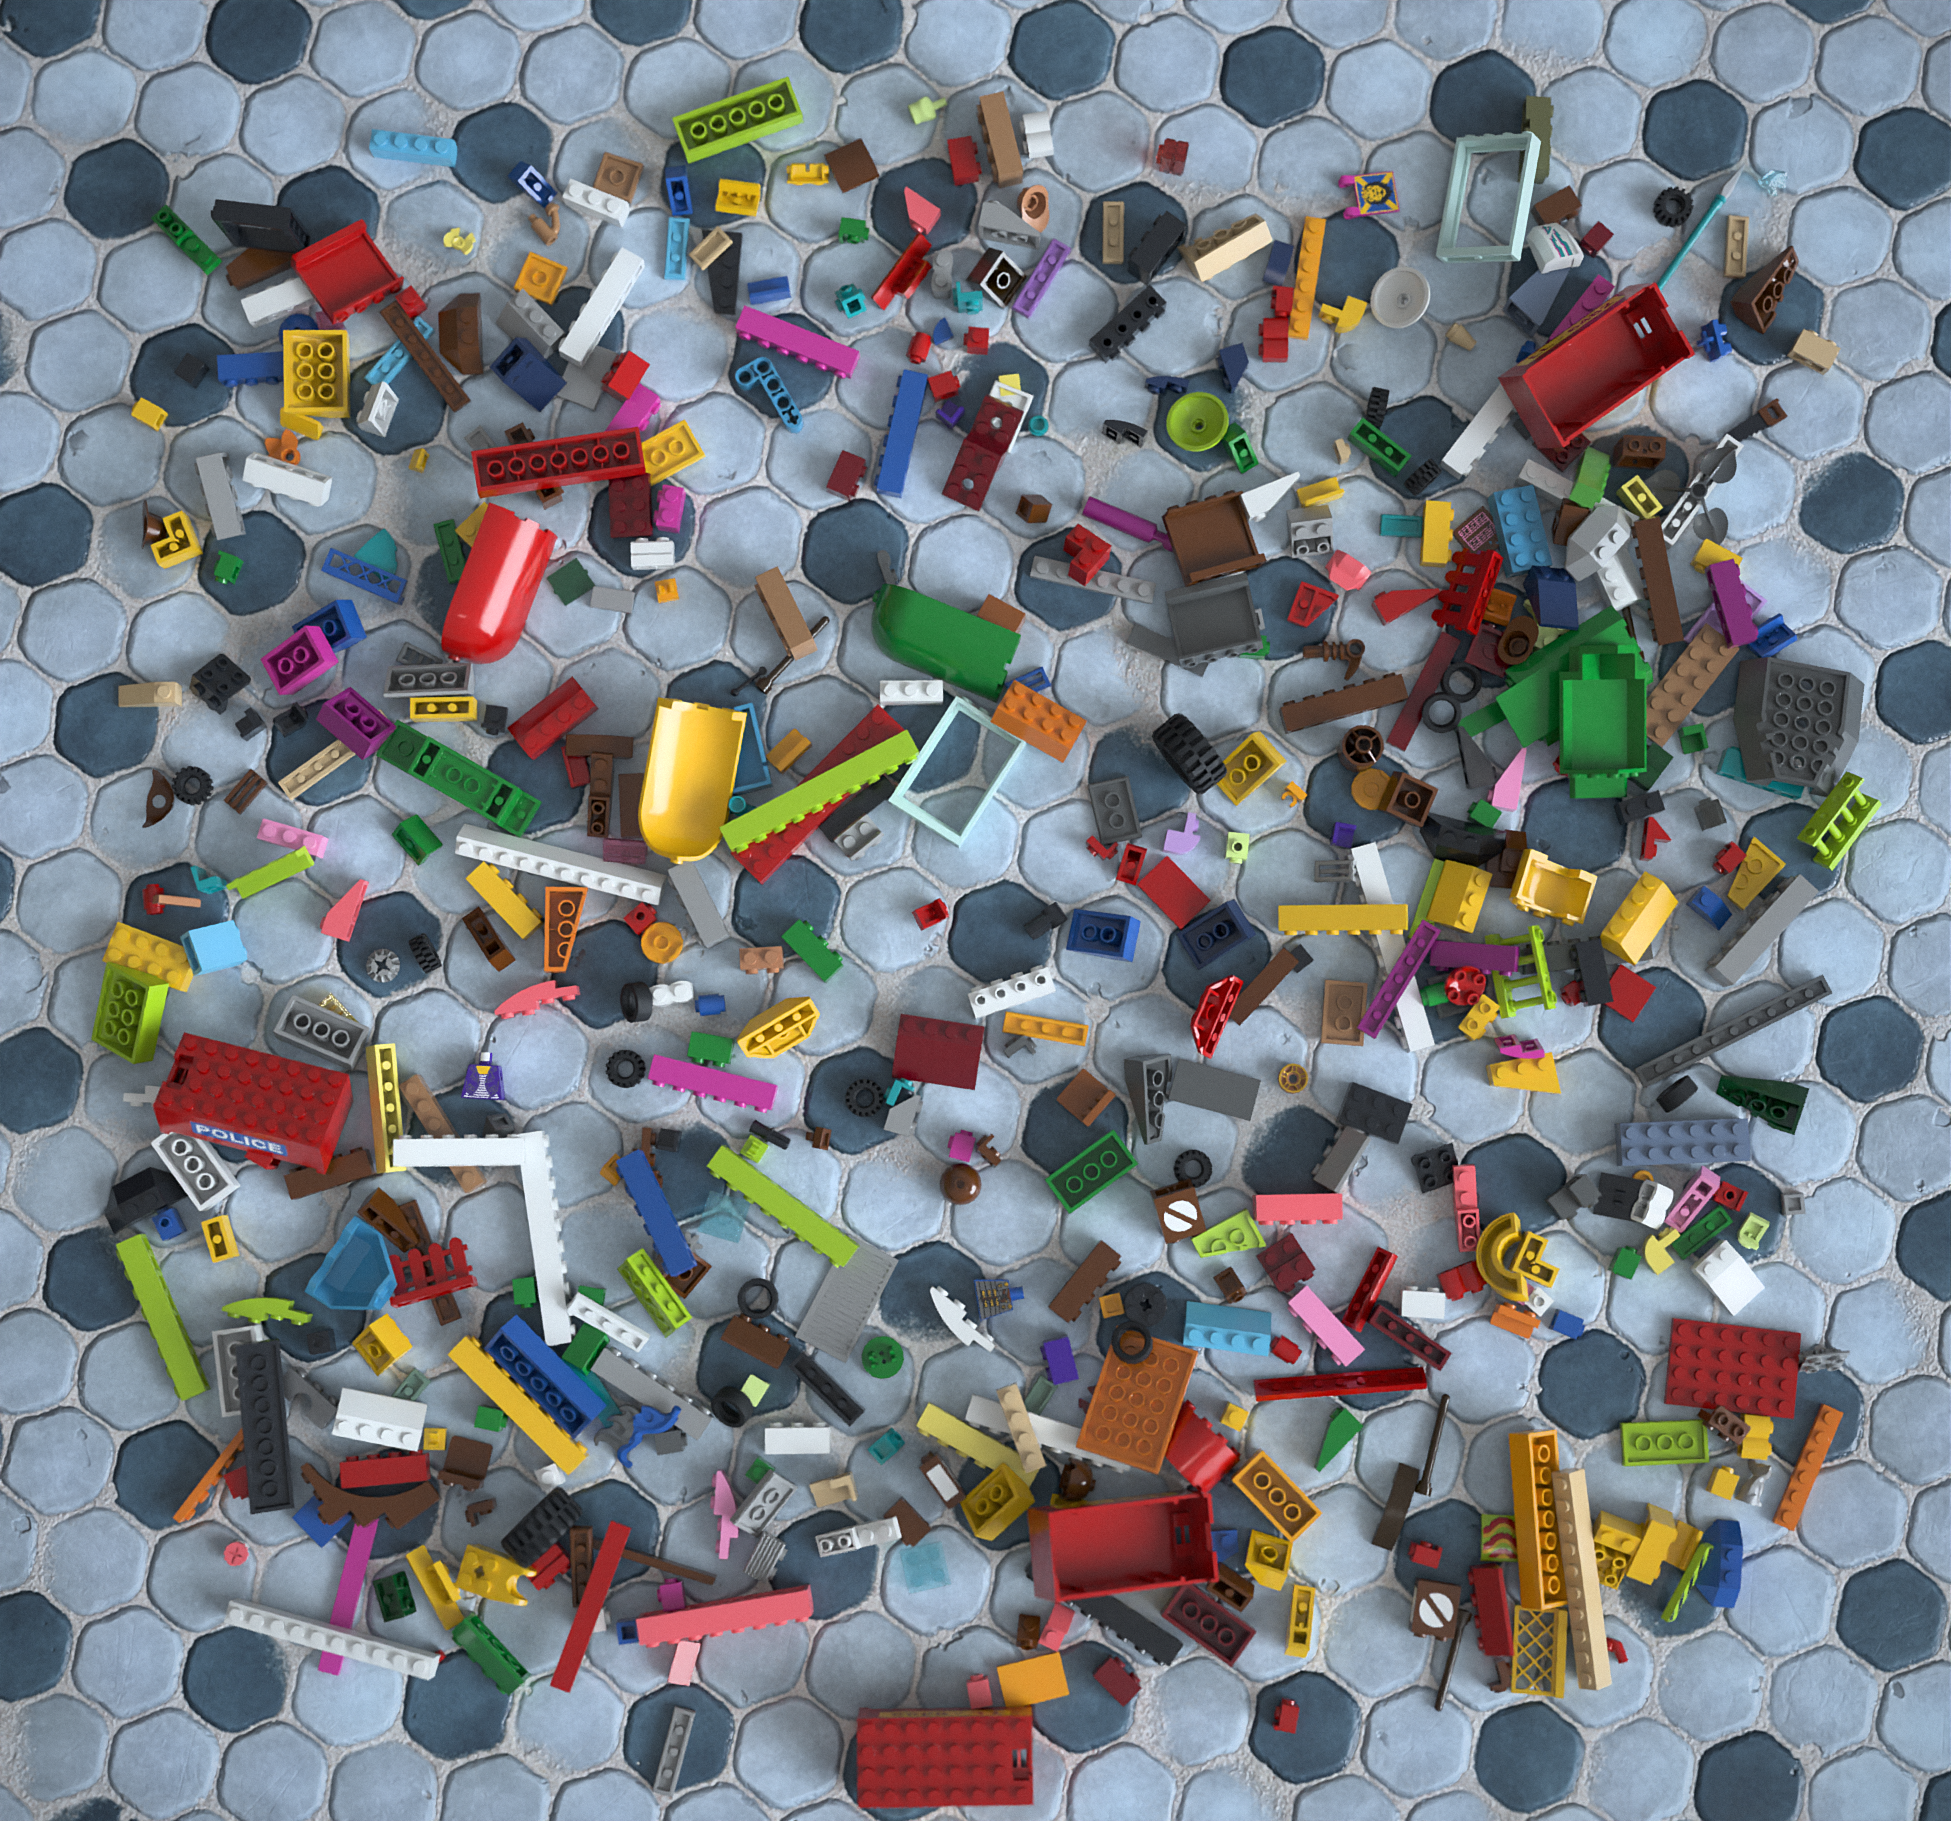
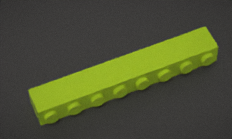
M722 1145L708 1163L707 1167L711 1169L709 1173L718 1179L720 1177L727 1181L726 1185L733 1191L739 1190L744 1193L743 1198L751 1204L756 1202L761 1206L760 1210L767 1216H775L779 1219L777 1223L785 1229L791 1228L795 1231L794 1236L799 1240L810 1242L812 1244L811 1248L820 1255L824 1253L830 1257L828 1261L834 1266H846L860 1245L726 1145Z
M138 1234L116 1244L117 1257L121 1262L123 1261L126 1268L124 1269L125 1276L133 1284V1295L141 1303V1314L145 1320H148L150 1335L158 1343V1354L166 1362V1373L174 1381L176 1396L185 1401L210 1390L211 1387L146 1234Z

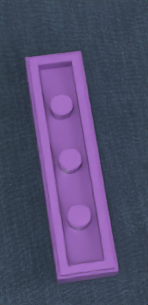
M1053 238L1014 302L1012 310L1030 319L1069 255L1070 247Z

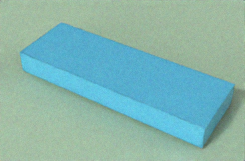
M668 218L665 280H686L689 218Z

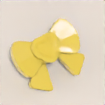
M459 227L451 229V232H448L444 237V246L461 250L465 255L469 254L475 242L473 233L471 232L463 239L459 237Z

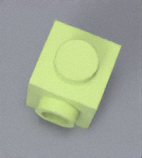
M1227 833L1225 859H1229V863L1242 864V861L1247 860L1250 834Z

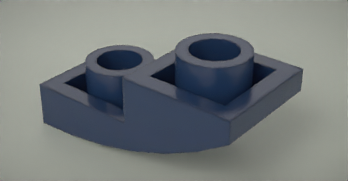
M1274 239L1262 281L1283 286L1294 245Z
M1172 376L1146 378L1144 388L1155 395H1159V393L1164 394L1166 387L1170 388L1169 390L1174 393L1181 394V392L1186 393L1190 380Z

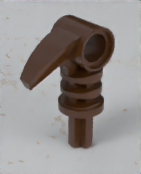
M1352 639L1348 644H1343L1342 641H1339V645H1336L1335 642L1328 645L1327 641H1322V645L1304 646L1302 652L1305 659L1323 658V662H1328L1329 657H1332V660H1336V657H1339L1340 660H1347L1349 665L1344 680L1348 681L1355 674L1361 663L1362 655L1365 652V645L1359 639ZM1352 645L1357 646L1360 653L1357 655L1352 654L1349 647Z

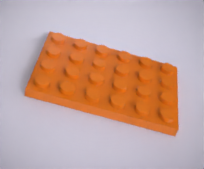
M1133 1330L1125 1332L1120 1338L1121 1349L1129 1355L1138 1354L1145 1345L1143 1335ZM1152 1337L1153 1349L1149 1357L1137 1364H1127L1115 1355L1112 1344H1110L1075 1447L1158 1475L1198 1356V1351Z

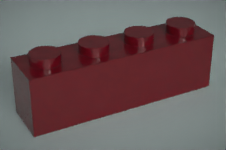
M1380 1304L1375 1306L1366 1321L1436 1370L1441 1371L1452 1354Z

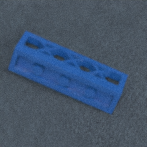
M330 548L321 571L402 606L405 599L402 597V594L407 585V580ZM334 554L342 558L344 565L337 568L330 566ZM359 564L363 573L354 576L351 574L349 566ZM378 572L382 581L372 584L368 574ZM393 580L401 582L397 593L389 591L388 582Z

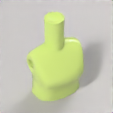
M926 96L908 105L914 124L917 125L921 122L935 119L936 110L947 106V101L944 97L932 102Z

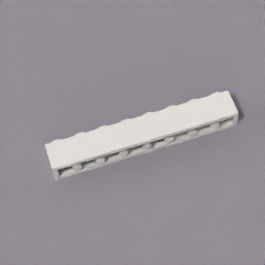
M972 1394L965 1420L969 1421L968 1425L977 1428L983 1425L989 1427L988 1431L999 1435L1001 1431L1009 1433V1438L1013 1439L1001 1403ZM1027 1411L1040 1447L1042 1444L1050 1446V1451L1062 1454V1451L1071 1453L1070 1457L1079 1460L1085 1457L1091 1459V1464L1103 1467V1464L1112 1466L1111 1470L1123 1473L1124 1470L1129 1471L1130 1466L1077 1449L1075 1446L1082 1429L1081 1427Z

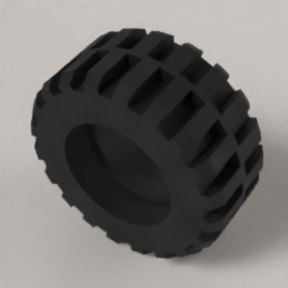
M1174 714L1153 731L1152 738L1160 753L1195 793L1204 794L1226 776L1227 769L1220 756L1200 730L1183 714Z
M556 1487L501 1540V1546L520 1567L528 1568L583 1514L582 1508L563 1488Z

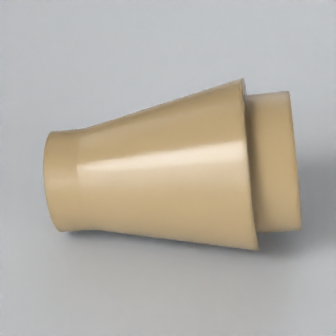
M1454 322L1445 334L1448 337V341L1468 351L1477 342L1461 323L1457 324Z

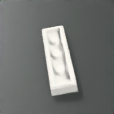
M579 1292L576 1293L566 1307V1311L636 1352H639L649 1340L650 1334Z

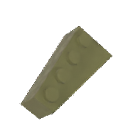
M1526 96L1523 102L1521 133L1524 131L1532 132L1541 141L1533 184H1542L1544 179L1549 176L1550 138L1553 129L1551 118L1554 112V105H1551V97ZM1519 150L1517 182H1520L1526 150Z

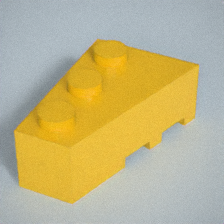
M1552 1052L1544 1053L1545 1057L1520 1058L1486 1065L1489 1085L1492 1087L1561 1094Z
M1647 1503V1519L1645 1523L1640 1522L1642 1541L1626 1571V1576L1651 1585L1653 1579H1657L1660 1574L1661 1567L1659 1566L1662 1560L1665 1561L1669 1554L1668 1547L1671 1542L1676 1540L1678 1530L1676 1529L1672 1512Z

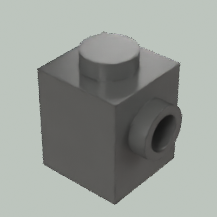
M675 1425L665 1432L654 1434L657 1455L682 1452L685 1450V1446L688 1445L686 1433H682L681 1429H676Z

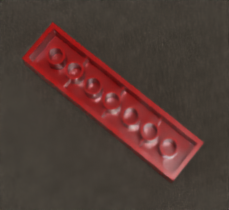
M639 427L471 451L479 498L646 474Z

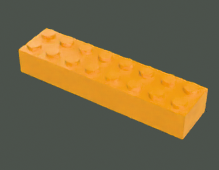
M1533 1429L1508 1433L1521 1607L1544 1610L1568 1605L1551 1474L1560 1470L1557 1430Z

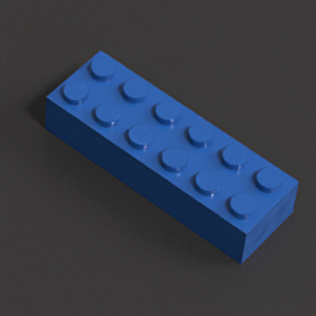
M517 1314L499 1329L484 1348L573 1439L584 1431L607 1406Z

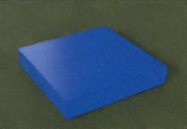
M313 1496L292 1519L323 1548L352 1519V1514H348L333 1526H329L328 1523L324 1525L317 1515L320 1513L317 1507L324 1502L323 1500L319 1502Z

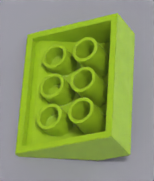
M106 962L91 1040L132 1064L153 1061L169 983L155 975L112 962Z

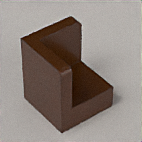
M1021 495L1016 514L1026 523H1046L1053 504L1042 495Z

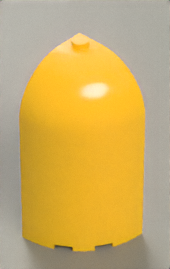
M658 697L639 802L638 821L646 844L655 853L670 858V862L683 864V861L700 860L709 855L720 842L723 834L719 827L727 824L729 801L732 798L747 713L724 707L722 709L711 707L709 704L688 703L682 702L679 699Z

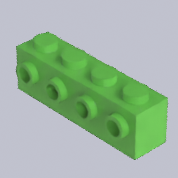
M1589 446L1586 447L1577 466L1569 496L1570 500L1575 501L1581 507L1591 509L1595 502L1600 503L1611 464L1608 463L1610 455Z

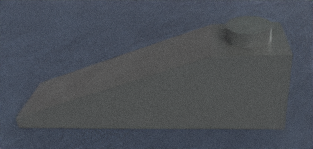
M1171 1054L1138 1055L1124 1059L1125 1082L1145 1145L1159 1142L1162 1140L1165 1114L1163 1113L1164 1101H1168L1169 1094H1166L1167 1082H1171L1172 1078Z

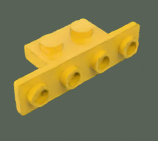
M424 1545L406 1554L405 1558L444 1629L447 1631L461 1623L464 1617L455 1602L461 1598L459 1595L460 1590L455 1587V1582H452L450 1579L448 1567L441 1560L434 1563Z

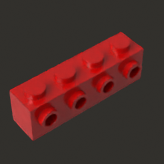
M423 1449L418 1451L411 1450L408 1455H401V1451L390 1452L387 1457H380V1453L368 1454L365 1459H359V1455L347 1456L346 1460L339 1463L341 1489L427 1481L431 1479L429 1453H423Z

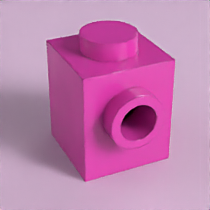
M961 1129L960 1133L955 1132V1136L950 1135L947 1148H951L949 1157L970 1162L976 1140L975 1137H972V1132Z
M677 1577L666 1578L664 1583H661L660 1589H657L658 1602H662L663 1612L683 1609L687 1606L683 1579L677 1580Z

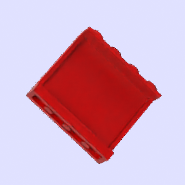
M363 219L291 256L292 268L332 325L337 322H345L350 315L363 312L367 306L373 303L378 304L389 294L395 295L403 288L404 277L401 276L399 278L366 232L367 225Z

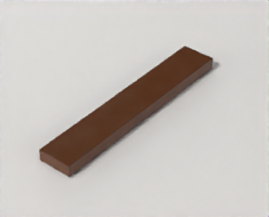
M395 300L380 311L382 317L452 411L456 413L470 403L471 400L399 303Z
M415 1199L398 1207L418 1240L417 1244L411 1249H417L422 1253V1256L429 1254L428 1248L433 1244L418 1202ZM431 1260L424 1262L426 1276H433ZM431 1282V1283H428V1285H429V1286H432V1285H436V1283H435V1282ZM453 1293L431 1299L441 1326L462 1318Z
M594 1537L593 1549L600 1550L604 1539ZM627 1546L624 1547L621 1555L622 1558L711 1586L715 1583L717 1577L716 1574Z

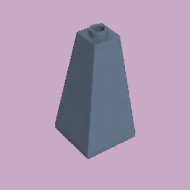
M1571 267L1543 274L1538 269L1509 297L1502 311L1532 338L1542 325Z

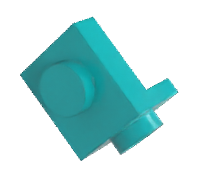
M901 1078L900 1081L895 1080L892 1087L888 1086L884 1098L887 1099L886 1104L895 1106L902 1087L914 1092L913 1082Z

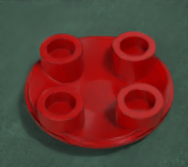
M1459 967L1447 977L1444 986L1445 994L1456 1005H1475L1479 1002V998L1484 992L1486 978L1476 967Z

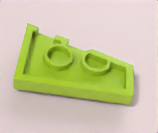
M1247 1208L1206 1229V1232L1190 1238L1201 1258L1266 1246Z

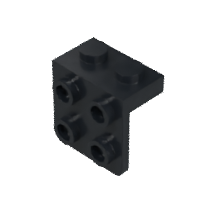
M219 654L192 675L189 689L196 697H200L211 710H215L221 715L226 711L228 700L247 686L251 681V677L226 655Z

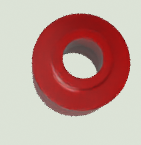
M916 332L915 336H912L906 353L911 363L920 365V363L926 361L931 347V337L928 334Z
M159 884L146 885V889H142L143 907L146 910V915L163 914L165 905L152 903L153 896L164 895V888L159 887Z
M1283 1335L1280 1337L1275 1336L1269 1345L1272 1348L1270 1353L1287 1364L1291 1363L1294 1365L1302 1353L1297 1344Z

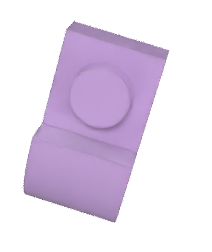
M1188 812L1184 832L1167 830L1162 852L1183 855L1196 847L1201 836L1193 835V832H1197L1199 820L1196 819L1195 813Z

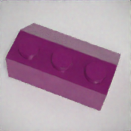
M352 687L326 701L316 718L321 725L362 760L376 752L396 729V726Z

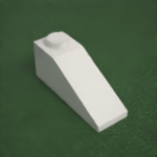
M1299 472L1241 494L1240 501L1248 522L1252 520L1258 522L1265 519L1266 515L1298 481L1300 477Z

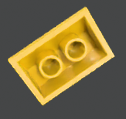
M1445 860L1426 920L1463 934H1473L1492 873L1470 865Z
M1001 1463L967 1495V1498L960 1502V1505L975 1537L992 1541L1029 1508L1035 1500L1028 1485L1005 1463Z

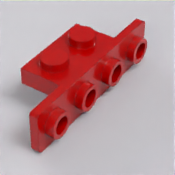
M917 233L872 294L871 299L880 309L885 310L895 295L909 299L933 267L928 261L923 260V257L931 248V244L921 233Z

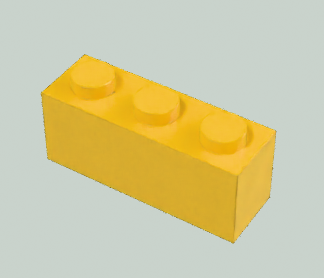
M1426 500L1423 504L1419 566L1444 568L1447 562L1451 561L1452 550L1448 549V545L1453 537L1450 521H1453L1454 509H1451V502Z
M473 696L410 698V719L414 722L477 721V700Z

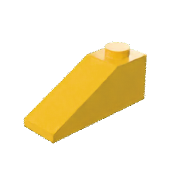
M1295 1584L1293 1586L1284 1655L1306 1658L1310 1650L1315 1588Z

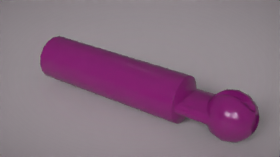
M1089 496L1082 516L1147 543L1156 540L1162 543L1165 550L1173 552L1167 533L1159 531L1156 523Z

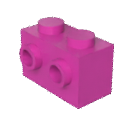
M663 485L662 490L658 491L657 503L660 504L659 510H655L653 522L656 523L659 531L679 534L686 497L684 488Z

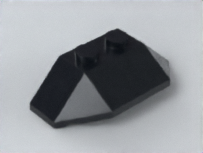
M1430 812L1419 831L1433 858L1442 861L1450 860L1476 868L1502 852L1507 833L1506 831Z
M149 1167L112 1186L105 1217L113 1233L116 1234L155 1214L158 1210L188 1197V1195L172 1173Z

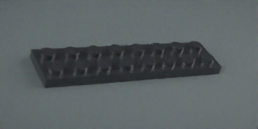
M276 1338L235 1344L250 1514L294 1508L280 1340Z

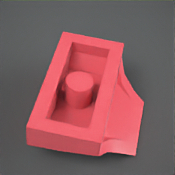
M1338 549L1325 566L1329 572V579L1346 591L1351 589L1359 591L1372 573L1364 564Z

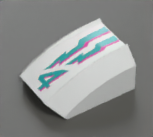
M1557 222L1533 227L1527 236V242L1541 274L1568 267L1580 266L1584 255L1575 239Z

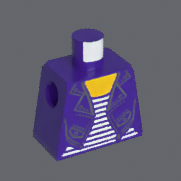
M480 1052L479 1065L469 1064L461 1098L505 1100L502 1067L492 1065V1053Z

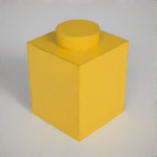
M142 397L134 403L131 416L137 421L157 432L168 415L162 408Z
M1228 1401L1219 1421L1240 1432L1249 1412Z
M1724 1465L1721 1466V1469L1714 1466L1705 1491L1731 1501L1740 1476L1733 1474L1734 1469Z

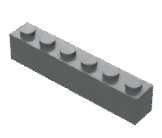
M1600 936L1588 937L1589 941L1600 939ZM1580 938L1569 939L1567 944H1560L1559 941L1546 942L1547 946L1543 947L1549 972L1576 969L1575 961L1572 962L1570 957V949H1572V944L1581 942ZM1651 943L1638 962L1653 959ZM1526 944V948L1520 950L1521 957L1533 954L1531 944ZM1603 948L1606 965L1628 963ZM1535 963L1522 965L1523 975L1537 974Z

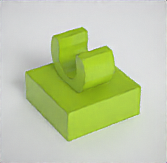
M750 1135L740 1153L758 1164L769 1145Z

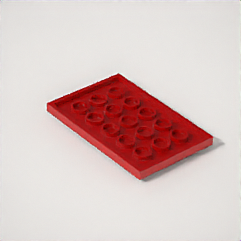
M1672 1318L1664 1403L1713 1410L1720 1404L1730 1412L1794 1419L1801 1333Z

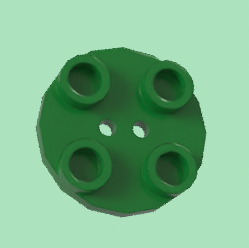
M879 1336L873 1338L865 1345L862 1352V1364L871 1376L879 1379L890 1378L902 1368L904 1361L903 1350L894 1338Z

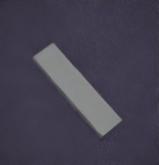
M675 1705L652 1792L673 1797L696 1714L695 1710Z

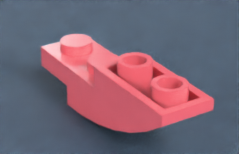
M555 980L543 982L511 996L494 1012L495 1015L501 1016V1019L513 1018L515 1013H522V1016L533 1015L535 1010H540L539 1001H542V1004L554 1003V999L562 998L563 1001L575 1000V996L580 995V989L577 985L558 988V983Z
M1452 1165L1453 1205L1459 1252L1476 1251L1480 1238L1479 1209L1477 1208L1475 1165Z

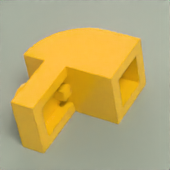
M1348 296L1343 310L1323 304L1318 317L1322 318L1321 320L1327 324H1337L1334 332H1350L1360 323L1367 302Z

